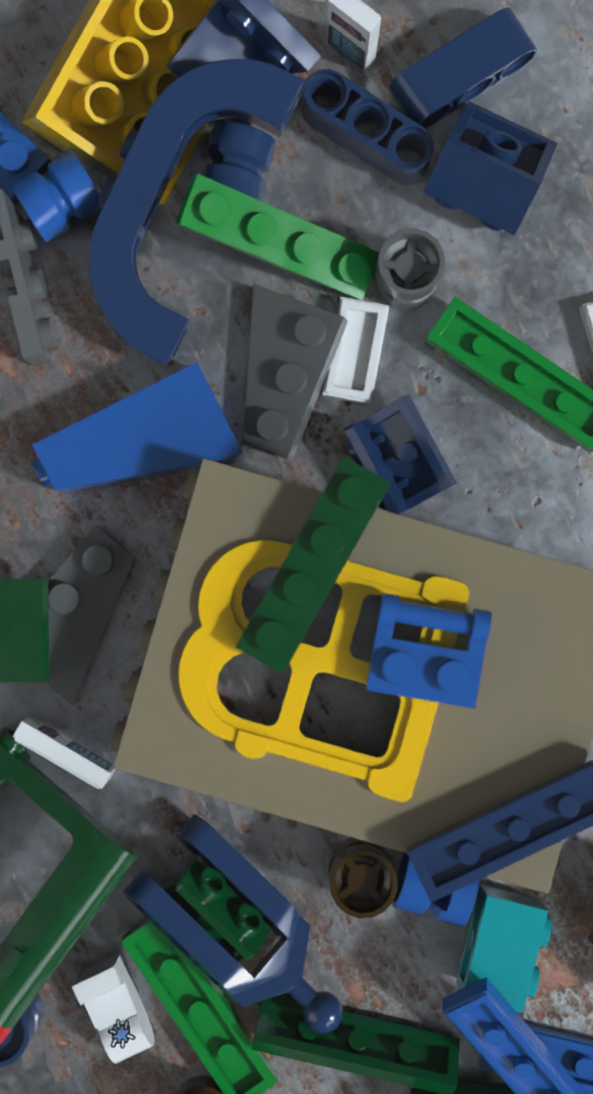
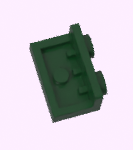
M200 856L163 889L237 962L242 958L246 960L252 959L258 953L272 929L262 918L258 910L249 905L226 883L223 876L217 870L211 868Z

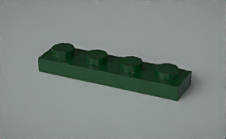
M343 456L236 645L237 649L281 674L285 672L390 487L391 483Z
M275 996L260 1002L251 1050L441 1094H453L457 1088L460 1038L344 1011L343 1018L335 1030L330 1033L319 1034L309 1029L304 1021L303 1007L296 1000Z

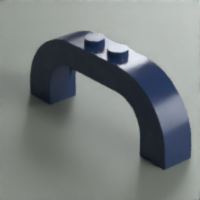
M226 59L207 63L190 70L171 83L153 103L139 131L134 128L129 131L120 151V157L125 159L117 178L111 175L107 178L98 197L97 203L103 206L97 219L91 239L89 268L95 297L107 321L136 350L166 366H171L192 322L190 319L156 302L144 288L137 267V255L141 240L188 142L205 125L227 118L248 121L281 138L303 93V79L277 66L256 60Z

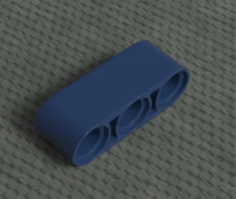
M507 7L489 16L405 69L391 82L389 89L406 116L426 129L462 107L468 101L473 100L516 73L535 57L538 50L512 9Z
M321 69L312 73L307 78L303 88V115L306 122L313 129L395 182L403 185H412L419 182L426 175L434 153V141L431 134L424 127L339 72L331 69ZM320 94H330L338 100V103L330 108H321L313 102V99ZM363 120H369L374 122L380 131L372 136H365L356 130L355 125ZM404 147H411L420 153L422 159L416 163H406L398 157L397 151Z

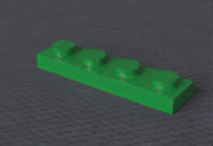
M198 173L192 174L175 222L177 226L356 300H363L380 253Z
M455 296L427 336L425 342L588 453L593 452V389Z
M148 919L122 937L120 942L223 1094H262L278 1083V1074L264 1053L251 1050L253 1037L222 991Z

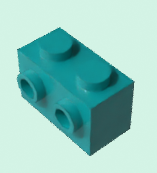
M480 883L456 979L459 990L487 977L515 1011L524 1012L527 997L533 998L538 988L540 971L539 967L535 966L539 947L545 948L547 946L552 930V918L547 916L548 910L539 898Z

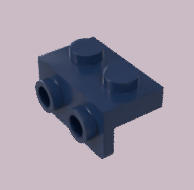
M410 395L403 396L364 420L352 423L344 428L349 438L347 440V448L353 460L360 466H364V468L391 483L379 504L383 510L399 515L457 484Z

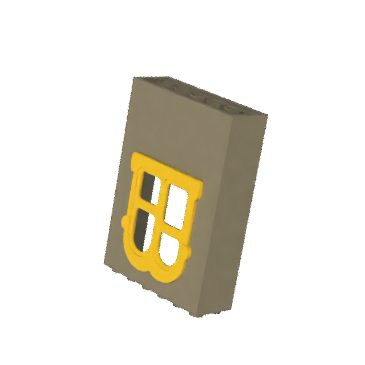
M204 458L200 470L191 468L183 498L188 499V502H190L185 520L176 519L168 546L169 549L176 551L171 570H161L154 592V599L162 601L157 619L147 620L139 644V650L147 652L144 664L137 671H132L125 691L124 701L132 703L128 716L125 715L123 721L117 722L111 739L109 751L117 753L113 768L407 853L406 847L586 762L593 737V571L381 509L375 511L335 582L342 589V597L328 643L323 647H314L300 643L289 663L292 668V674L277 722L273 725H264L240 718L229 712L220 700L217 684L218 676L224 664L234 656L245 653L236 648L239 639L250 622L245 616L242 606L243 590L248 580L258 571L270 567L280 568L320 499L322 492ZM384 592L399 595V601L468 613H472L474 608L491 611V628L486 642L475 709L399 696L400 707L386 753L380 757H374L304 736L300 732V721L312 680L316 674L324 672L363 684L367 682L370 663L354 658L350 652V645L362 603L368 595L376 594L382 596ZM422 627L418 643L465 650L468 635ZM563 840L487 877L549 894Z

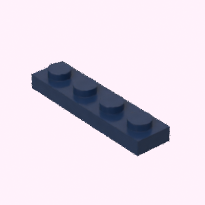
M593 759L406 847V851L430 902H434L592 827Z

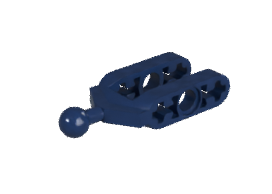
M193 814L177 831V838L196 858L200 856L211 868L217 870L233 890L249 905L258 910L262 918L272 927L271 930L280 938L251 974L145 873L140 872L123 890V894L209 980L227 994L238 1006L244 1007L288 992L303 1007L304 1021L309 1029L319 1034L332 1032L339 1026L343 1018L341 1002L331 992H317L302 978L311 926L299 915L295 907L209 823Z

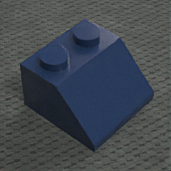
M468 101L443 146L423 192L434 197L445 208L452 210L460 209L478 218L484 226L491 230L506 231L515 236L542 183L558 143Z

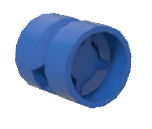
M71 148L52 159V162L48 164L47 176L44 177L42 174L32 171L10 185L46 243L70 229L69 217L74 215L83 220L86 217H91L103 208V206L97 203L100 195Z
M403 853L397 873L398 889L392 905L393 908L417 915H422L427 909L432 910L435 920L464 927L474 907L479 880L434 902H430L409 855Z

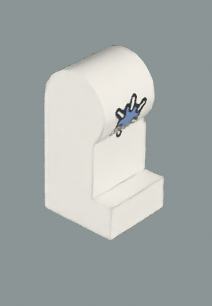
M121 952L80 971L72 985V989L79 1004L85 1005L95 1029H98L101 1042L110 1060L117 1064L154 1046L155 1039L150 1020Z

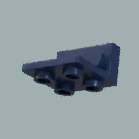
M216 0L168 61L167 68L173 75L179 78L194 68L218 60L250 59L272 64L294 74L309 72L321 55L268 0ZM235 118L221 119L223 122H236L249 126L252 124Z

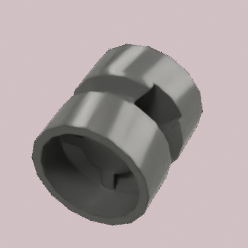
M416 228L401 229L389 236L381 247L374 272L375 289L383 301L391 307L408 310L416 309L430 299L440 282L445 267L444 251L438 240L427 231Z

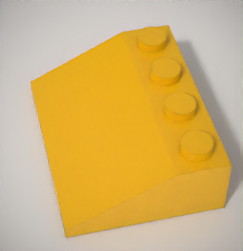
M89 0L21 123L64 152L71 148L80 161L108 176L111 175L117 178L125 159L120 157V151L126 136L132 128L139 131L153 103L171 83L178 79L168 70L167 63L216 0ZM207 125L198 130L188 142L159 202L160 205L165 203Z

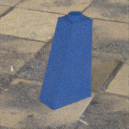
M197 362L32 444L38 456L37 459L32 461V465L45 488L52 485L55 491L63 494L187 472L191 468L198 470L201 468L203 458L221 464L236 463L245 458Z

